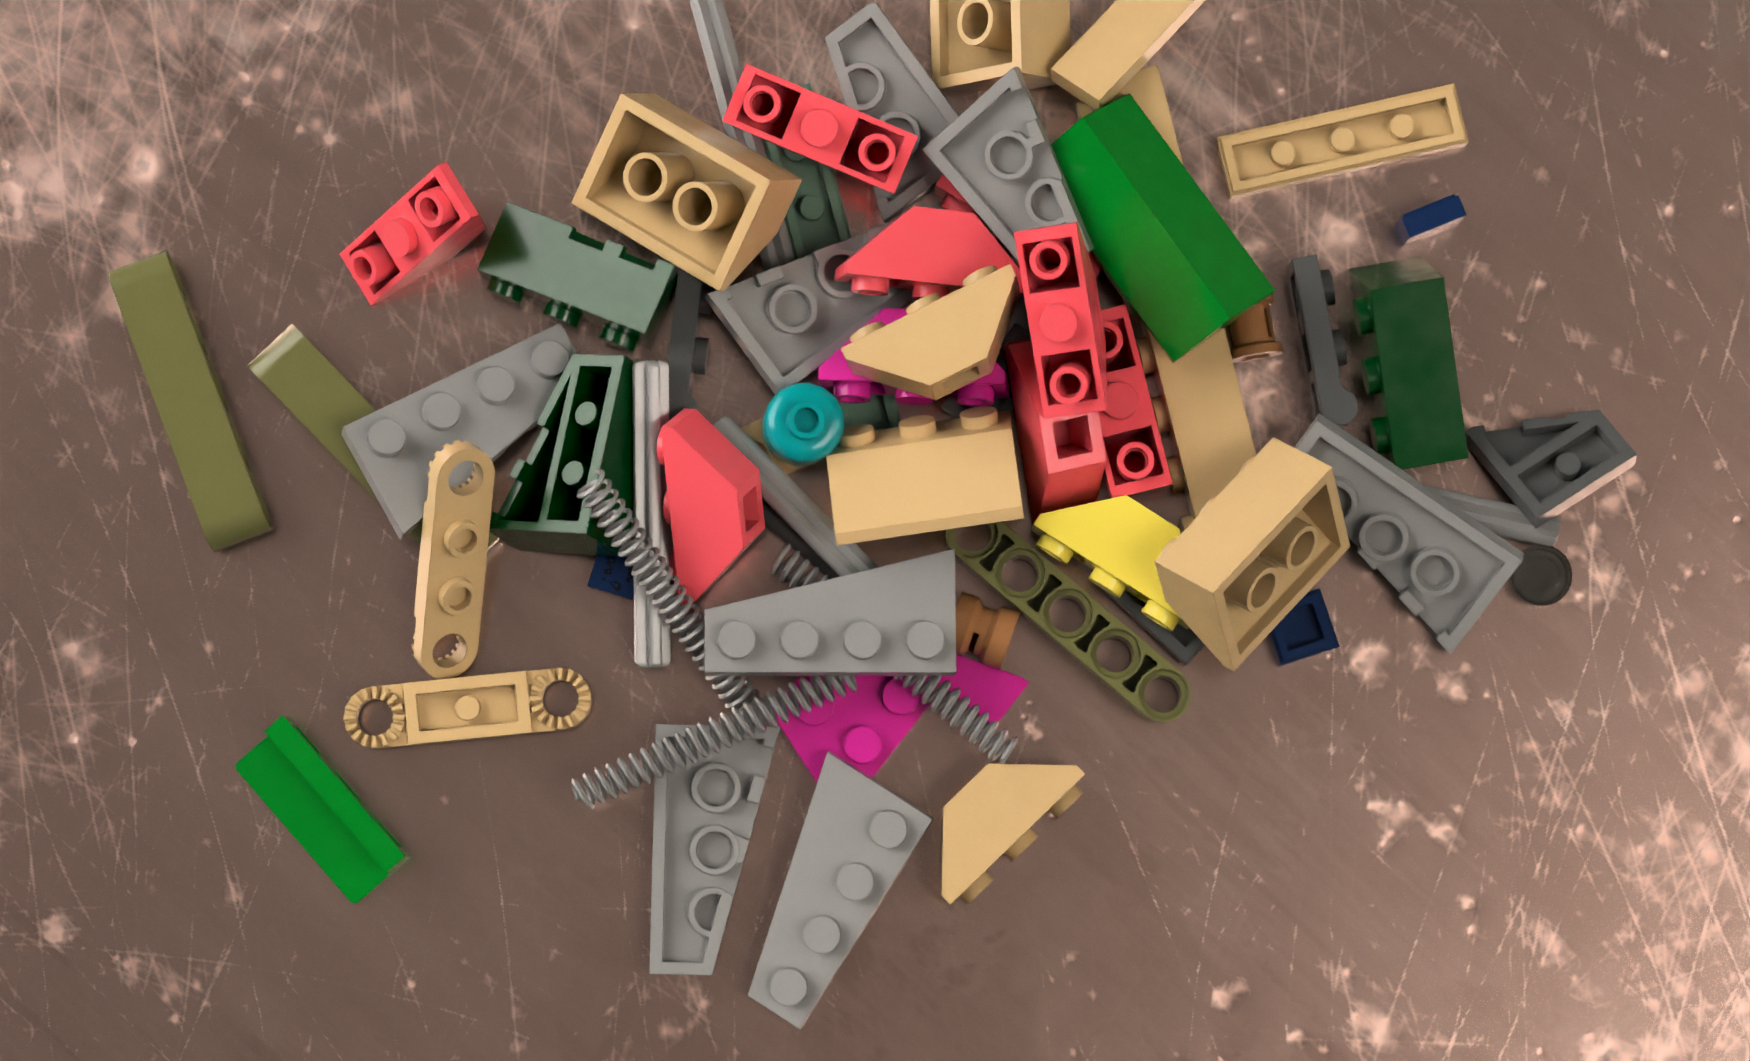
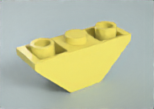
M1127 495L1042 513L1038 516L1030 531L1040 536L1035 545L1043 552L1066 565L1072 557L1093 570L1088 577L1091 582L1117 598H1120L1124 591L1146 603L1141 613L1161 627L1173 632L1176 625L1179 624L1183 628L1189 629L1188 625L1165 601L1155 561L1160 556L1165 545L1172 539L1178 538L1181 534L1178 527Z

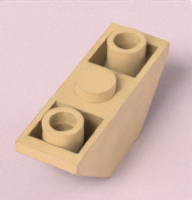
M1011 264L998 270L995 265L983 267L971 273L962 281L964 287L942 298L938 293L922 297L906 309V316L886 326L882 321L857 330L850 337L851 343L840 348L852 374L938 400L992 373L1020 293L1017 276Z
M988 763L942 808L940 896L949 905L958 897L968 905L994 880L986 870L1003 853L1011 861H1014L1038 837L1031 828L1034 823L1048 810L1058 818L1083 794L1075 784L1085 773L1077 765Z

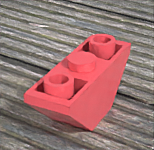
M746 64L722 120L727 124L893 194L896 192L919 137L749 64Z
M444 162L429 172L339 255L369 304L374 305L452 259L486 229V226L447 162Z
M913 206L899 215L835 269L834 281L852 283L851 292L856 294L886 296L888 295L889 287L911 289L912 299L918 300L934 293L940 294L942 298L964 287L962 281L968 275L983 267L995 265L998 270L1011 264L1020 287L1018 299L1024 296L1020 268L975 213Z
M1078 222L1015 231L1014 238L1044 419L1107 410L1105 332L1096 276Z
M1124 304L1101 310L1106 343L1107 410L1099 411V418L1106 456L1103 477L1110 497L1131 496L1171 486L1173 483L1127 305Z
M1031 338L1004 344L1033 524L1042 513L1097 502L1106 465L1099 411L1044 419Z
M684 408L661 427L657 440V457L659 463L665 466L667 491L663 501V514L666 523L671 525L673 551L670 556L669 566L673 568L672 575L680 578L679 585L686 587V594L693 597L694 603L718 581L765 529L760 469L697 409ZM684 599L680 605L687 604L688 600Z

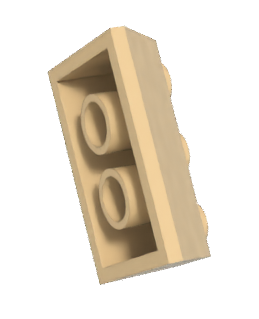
M930 0L931 73L933 81L941 92L987 91L1015 66H1019L1028 90L1056 85V83L1051 81V68L1071 48L1070 0Z
M621 93L571 203L714 289L725 291L778 233L803 179L655 93Z
M979 406L962 411L960 418L935 421L934 416L918 415L901 420L898 423L899 427L874 430V427L869 424L851 425L844 428L840 443L831 454L826 456L837 545L1024 518L1021 480L1010 410L997 412L995 407Z
M1273 437L1256 456L1250 457L1243 464L1239 474L1217 497H1213L1206 502L1199 516L1178 538L1169 541L1156 559L1155 565L1165 601L1226 668L1235 671L1350 548L1332 466Z

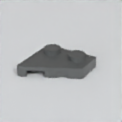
M1599 409L1570 413L1562 419H1550L1548 417L1521 420V427L1485 432L1484 425L1471 427L1465 431L1467 447L1535 529L1633 467L1637 457V453Z

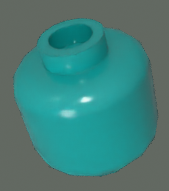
M809 382L791 384L780 390L766 406L761 421L762 437L769 451L782 462L794 466L814 465L825 459L840 443L845 428L844 413L837 398L824 387Z

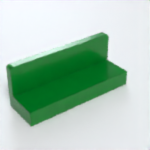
M282 715L264 731L267 737L236 763L235 768L351 903H359L410 859L411 856L293 719Z

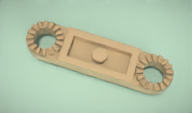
M459 440L453 441L451 445L446 443L442 446L444 449L441 452L438 450L435 452L434 456L436 458L434 461L430 460L429 467L431 468L430 471H427V477L429 478L427 500H424L414 609L416 627L413 636L414 644H411L414 651L413 656L429 675L438 679L454 678L464 673L472 665L478 652L495 469L490 457L470 441L460 442ZM473 461L475 463L473 464L475 471L471 473L473 478L467 479L469 483L467 485L462 483L461 488L459 486H454V488L449 486V476L453 468L461 462ZM448 634L459 635L456 636L459 643L455 644L457 650L452 649L451 651L453 655L449 656L447 654L445 656L446 659L442 657L438 658V660L433 658V649L439 639Z
M567 668L517 671L371 686L360 689V691L350 697L345 706L343 720L350 737L358 744L371 749L562 731L580 725L587 718L592 707V692L587 681L579 673ZM557 681L571 683L577 689L579 695L576 709L570 715L564 717H555L549 714L543 703L546 689ZM371 700L386 702L393 712V723H391L390 729L378 736L365 733L358 721L361 708Z

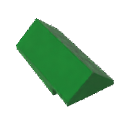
M1130 93L1082 117L1051 144L1094 246V249L1090 252L1133 314L1140 316L1172 363H1175L1275 293L1273 286Z

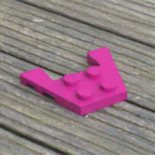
M956 655L955 676H942L934 690L944 681L951 680L948 692L950 693L954 689L960 688L961 694L958 700L960 701L965 696H970V703L967 707L971 708L973 705L979 704L980 710L977 715L980 716L983 713L989 712L987 722L990 724L992 721L998 720L999 722L1029 682L1012 673L995 669L961 655ZM799 676L794 683L801 692L799 685V680L801 676ZM802 676L805 677L812 686L811 677ZM855 676L858 687L856 692L851 691L843 679L846 689L845 697L839 696L832 685L835 696L833 703L828 701L821 691L823 698L822 708L818 707L809 695L812 705L811 713L805 711L799 701L798 704L801 712L799 718L791 713L787 705L788 723L783 722L776 711L775 713L778 725L816 782H818L828 751H832L873 778L933 700L928 704H922V696L925 691L918 696H912V689L916 683L909 688H903L905 676L899 680H893V676Z

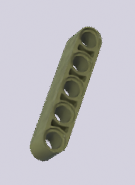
M168 250L108 272L113 292L200 525L213 552L271 531L273 528L266 505Z
M291 323L247 366L377 500L341 435L344 426L376 410ZM422 521L409 533L419 545L421 542ZM490 532L488 550L500 540V538Z
M1003 521L984 524L990 535L989 543L982 550L976 552L966 551L958 545L954 536L956 528L945 530L944 543L946 550L955 549V561L1009 607L1021 612L1020 616L1138 716L1149 723L1165 724L1176 720L1186 712L1191 702L1192 691L1189 681L1182 672ZM1014 559H1022L1029 562L1034 567L1037 575L1035 585L1030 590L1024 592L1013 591L1008 588L1002 578V568L1006 563ZM1060 599H1071L1078 603L1084 615L1081 627L1072 632H1063L1057 629L1052 624L1049 616L1050 607L1054 602ZM1110 638L1119 639L1127 645L1131 654L1127 669L1121 672H1110L1101 666L1097 658V650L1102 641ZM1157 678L1166 679L1175 686L1178 699L1174 709L1170 712H1157L1147 704L1145 688L1151 680Z

